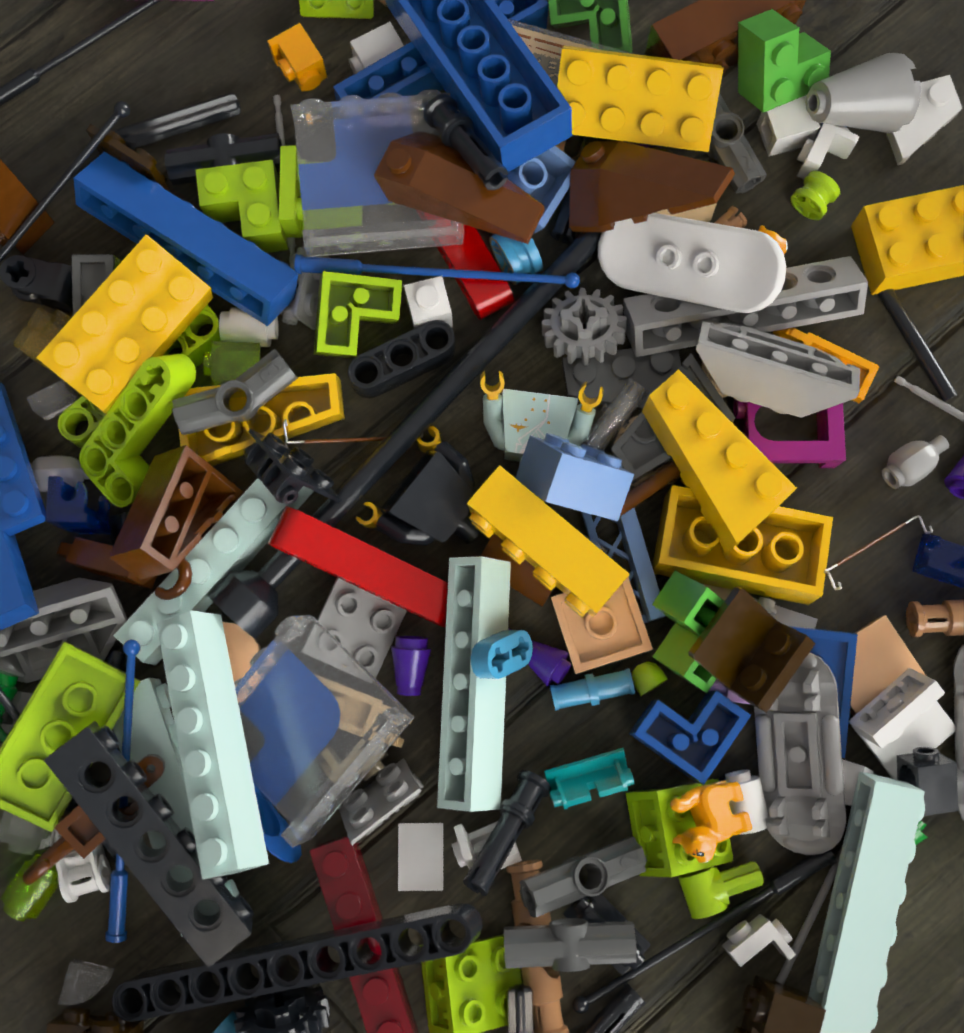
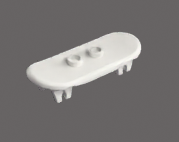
M652 213L648 215L647 221L634 224L631 218L614 222V229L602 232L598 242V259L601 269L608 279L617 286L632 291L734 312L752 313L763 310L773 303L779 295L786 276V262L779 244L768 234L751 229Z

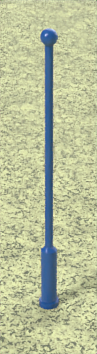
M296 254L294 269L298 274H302V272L322 274L323 271L360 275L362 272L556 283L565 284L568 288H576L580 283V277L573 272L566 276L370 265L362 264L360 260L303 257L302 254Z
M133 639L126 641L123 645V651L127 655L122 755L127 762L130 760L135 659L136 655L140 652L139 642ZM128 796L119 797V808L126 807L128 805ZM117 852L116 869L111 873L108 931H106L105 940L111 943H119L127 939L125 925L128 872L124 869L125 863Z

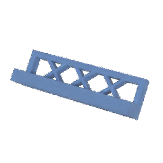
M635 508L619 517L618 521L611 520L617 524L619 529V535L613 546L597 536L595 528L601 517L597 516L593 523L591 514L581 512L589 540L599 549L602 546L609 550L608 556L610 558L614 553L628 561L631 570L628 577L630 581L633 577L636 590L633 589L635 597L640 600L644 613L642 615L644 623L665 617L666 615L652 605L660 591ZM621 539L625 552L617 549V546Z

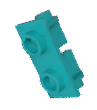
M623 748L544 771L546 781L552 788L550 797L555 808L563 806V809H568L570 806L591 801L589 790L594 788L597 789L601 798L621 791H628L627 786L634 785V779L630 768L627 767Z

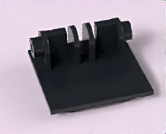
M252 429L248 431L255 439V442L245 449V463L278 502L285 504L294 503L298 498V492L303 486L338 503L342 501L331 488L334 485L333 480L319 469L313 468L311 464L314 462V459L303 449L297 446L292 450L289 449L283 440L270 432L267 436H264Z

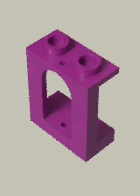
M734 399L733 414L735 419H740V431L772 463H819V468H836L846 461L843 403L816 412L818 441H773L761 436L755 427V414L762 406Z

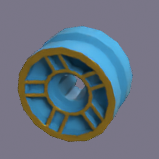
M497 234L490 237L489 241L492 251L503 272L536 274L543 270L541 256L532 238L529 244ZM510 281V282H511L512 284L516 285V284H518V283H520V282H522V281Z

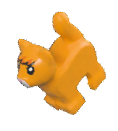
M726 780L694 787L683 794L680 799L674 798L671 800L670 807L673 811L684 813L689 810L696 824V827L687 829L682 834L676 836L672 842L682 845L684 851L695 857L699 863H705L713 859L718 843L726 841L732 835H739L741 832L750 831L752 824L749 814L747 812L732 814L729 806L730 800L734 802L744 800L740 784L738 782H726Z

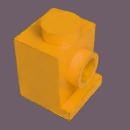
M301 23L267 41L275 64L280 67L288 82L295 80L302 92L315 89L327 78L323 58Z

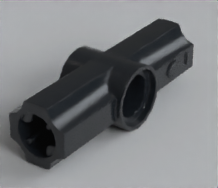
M278 133L241 139L233 134H216L208 138L207 144L166 150V154H164L165 167L172 185L197 182L196 169L273 159L276 170H279L280 146H282V142Z

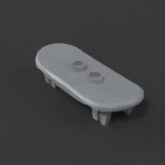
M809 652L769 711L765 713L755 706L754 710L759 777L769 817L765 819L767 830L783 847L795 853L816 855L833 849L842 839L846 830V807L837 683L830 667L819 656Z

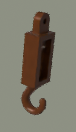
M75 537L73 544L60 542L56 554L67 558L66 562L94 575L148 589L153 588L157 576L141 580L109 558L113 548L111 545ZM185 558L176 567L179 572L176 584L170 589H164L163 587L155 589V595L158 598L172 600L186 592L191 584L193 573L191 564Z
M149 754L138 762L147 776V780L144 783L149 788L164 773L165 762L162 757L156 754ZM148 765H154L155 770H149ZM111 775L105 781L110 780ZM133 798L132 802L126 807L117 808L125 815H133L139 809V806ZM79 805L54 827L61 837L24 872L23 882L25 884H34L73 850L84 859L105 840V837Z

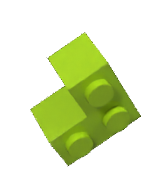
M273 159L196 169L199 206L205 215L221 223L240 220L242 238L255 243L266 253L288 250L287 237L279 221L280 178Z
M323 271L319 279L314 355L353 358L357 356L359 320L388 324L397 322L400 316L402 280Z

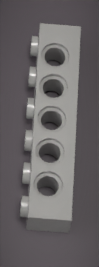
M848 256L786 268L783 287L773 303L763 310L752 313L734 312L652 294L623 298L624 316L627 317L626 335L635 357L696 346L703 321L714 324L742 325L767 333L862 315L865 310L868 281L852 257Z

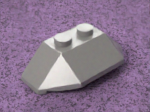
M703 321L701 324L696 351L722 394L731 396L737 401L751 402L770 408L779 414H790L802 418L855 399L860 392V368L851 364L845 365L837 357L818 348L742 325L714 324Z
M75 578L33 591L39 614L0 630V670L18 676L17 681L24 683L42 679L64 641L102 661L105 660L116 641L113 635L127 621L126 614L112 583Z

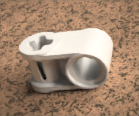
M55 829L50 837V847L61 837ZM102 843L84 859L73 850L56 863L59 889L67 903L75 902L78 896L100 890L102 893L110 891L112 871ZM91 877V878L86 879V880H83V881L80 880V879H82V878Z

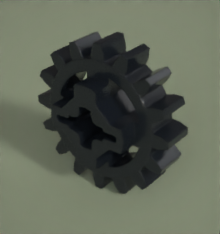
M312 985L260 995L257 998L244 999L245 1007L236 1010L237 1019L234 1020L236 1033H322L321 1028H326L330 1025L328 1016L331 1014L327 995L323 994L322 987L312 988Z

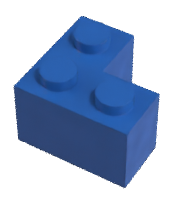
M717 690L708 691L688 721L661 701L652 700L629 734L694 782L704 785L751 715Z

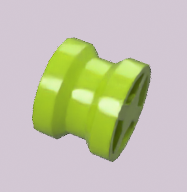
M811 171L804 179L803 188L796 189L790 198L791 203L804 217L811 220H820L827 212V205L835 202L840 195V188L827 174L820 171Z

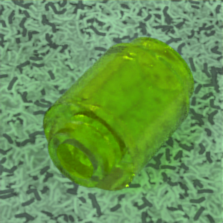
M35 854L31 861L23 863L1 895V900L5 904L3 907L4 912L15 920L36 919L59 886L56 864L34 884L27 885L23 882L24 872L40 854Z

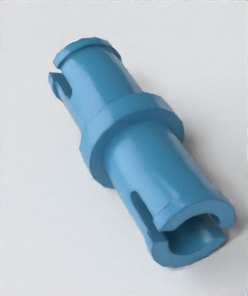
M629 668L624 671L594 677L593 673L586 674L585 679L550 685L555 711L590 702L592 706L600 705L599 700L635 694Z

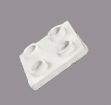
M911 668L907 669L849 720L851 726L888 774L896 780V755L913 753V749L918 747L937 748L956 731L955 724L937 702L945 694L936 680Z

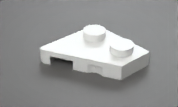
M950 75L921 82L920 103L914 119L910 124L903 125L900 131L886 133L898 165L904 164L917 149L926 144L938 130L947 125L962 109Z

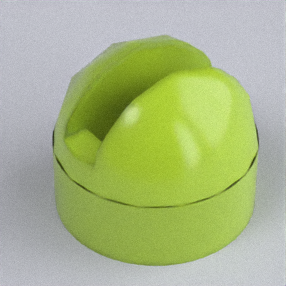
M652 662L641 663L632 672L633 684L640 696L645 695L668 680L662 669Z

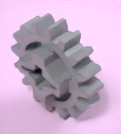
M580 288L579 295L573 296L570 291H566L564 301L554 298L552 299V309L545 308L544 320L542 321V336H545L546 348L554 347V356L556 358L566 354L569 364H572L576 358H582L583 365L588 366L589 358L595 357L601 363L604 362L605 352L611 355L617 353V344H624L627 317L623 316L622 305L614 306V296L610 295L602 299L598 289L592 295H587L585 288Z

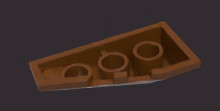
M590 142L582 149L580 157L570 170L569 227L572 232H605L614 229V222L630 218L634 224L645 222L649 214L667 209L673 215L716 204L734 177L735 172L732 167L627 142Z

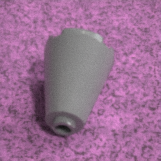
M883 54L814 83L806 96V109L811 118L819 123L883 133L900 131L903 125L910 124L914 119L919 107L921 94L920 80L914 81L910 70L916 69L913 61L904 54Z

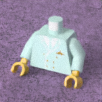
M484 371L480 376L481 389L486 393L483 396V422L494 446L503 450L504 459L521 463L530 435L545 439L546 433H550L569 440L571 444L581 446V443L589 436L596 413L593 407L598 406L602 401L603 387H600L596 398H588L585 395L584 391L587 382L581 385L578 398L504 389L505 382L501 371H499V382L494 386H489L485 383Z

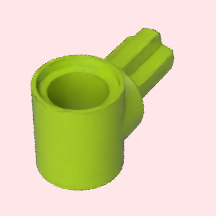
M753 861L719 872L717 867L712 866L678 876L692 919H702L723 912L728 908L727 904H730V896L762 886L764 883L762 872L758 864Z

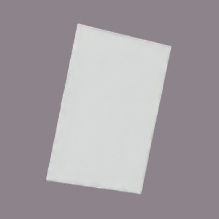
M398 823V891H443V823Z

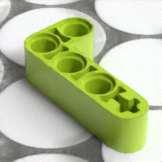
M184 354L157 356L145 360L80 451L79 461L84 473L114 506L121 508L133 504L150 467L140 456L173 412L172 400L184 397L196 379L195 365Z

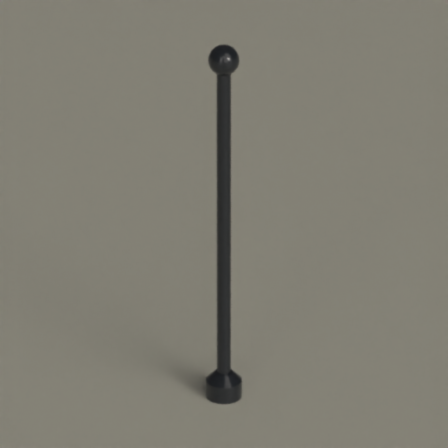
M662 146L648 147L664 152L673 153L668 148ZM581 232L541 275L566 276L569 273H575L598 249V242L602 232ZM534 282L339 486L335 493L342 501L338 503L328 498L311 517L335 527L564 284ZM279 550L258 573L255 570L230 571L208 596L239 627L254 639H257L279 615L278 592L275 589L301 563V560Z

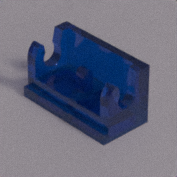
M49 476L45 521L72 534L110 535V526L108 525L109 501L104 495H100L98 500L99 509L95 512L87 507V488L84 483L78 481L74 488L64 482L60 476Z
M922 534L912 572L964 588V546L944 540L934 534Z

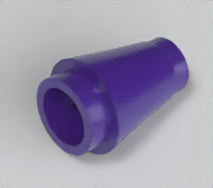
M396 636L395 646H391L397 694L405 696L421 695V687L423 686L431 648L427 647L428 638Z

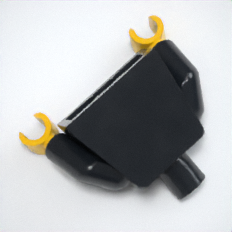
M429 426L428 432L435 439L429 443L423 442L420 437L417 439L419 448L424 452V455L381 507L386 513L382 514L381 510L373 503L365 502L364 505L373 509V517L368 521H364L356 516V520L366 528L376 527L377 531L400 543L425 546L434 540L445 543L454 533L466 544H469L478 536L480 531L471 524L472 521L469 519L470 515H468L470 510L467 502L474 495L473 490L475 486L468 460L447 441L441 442L438 429L434 426Z

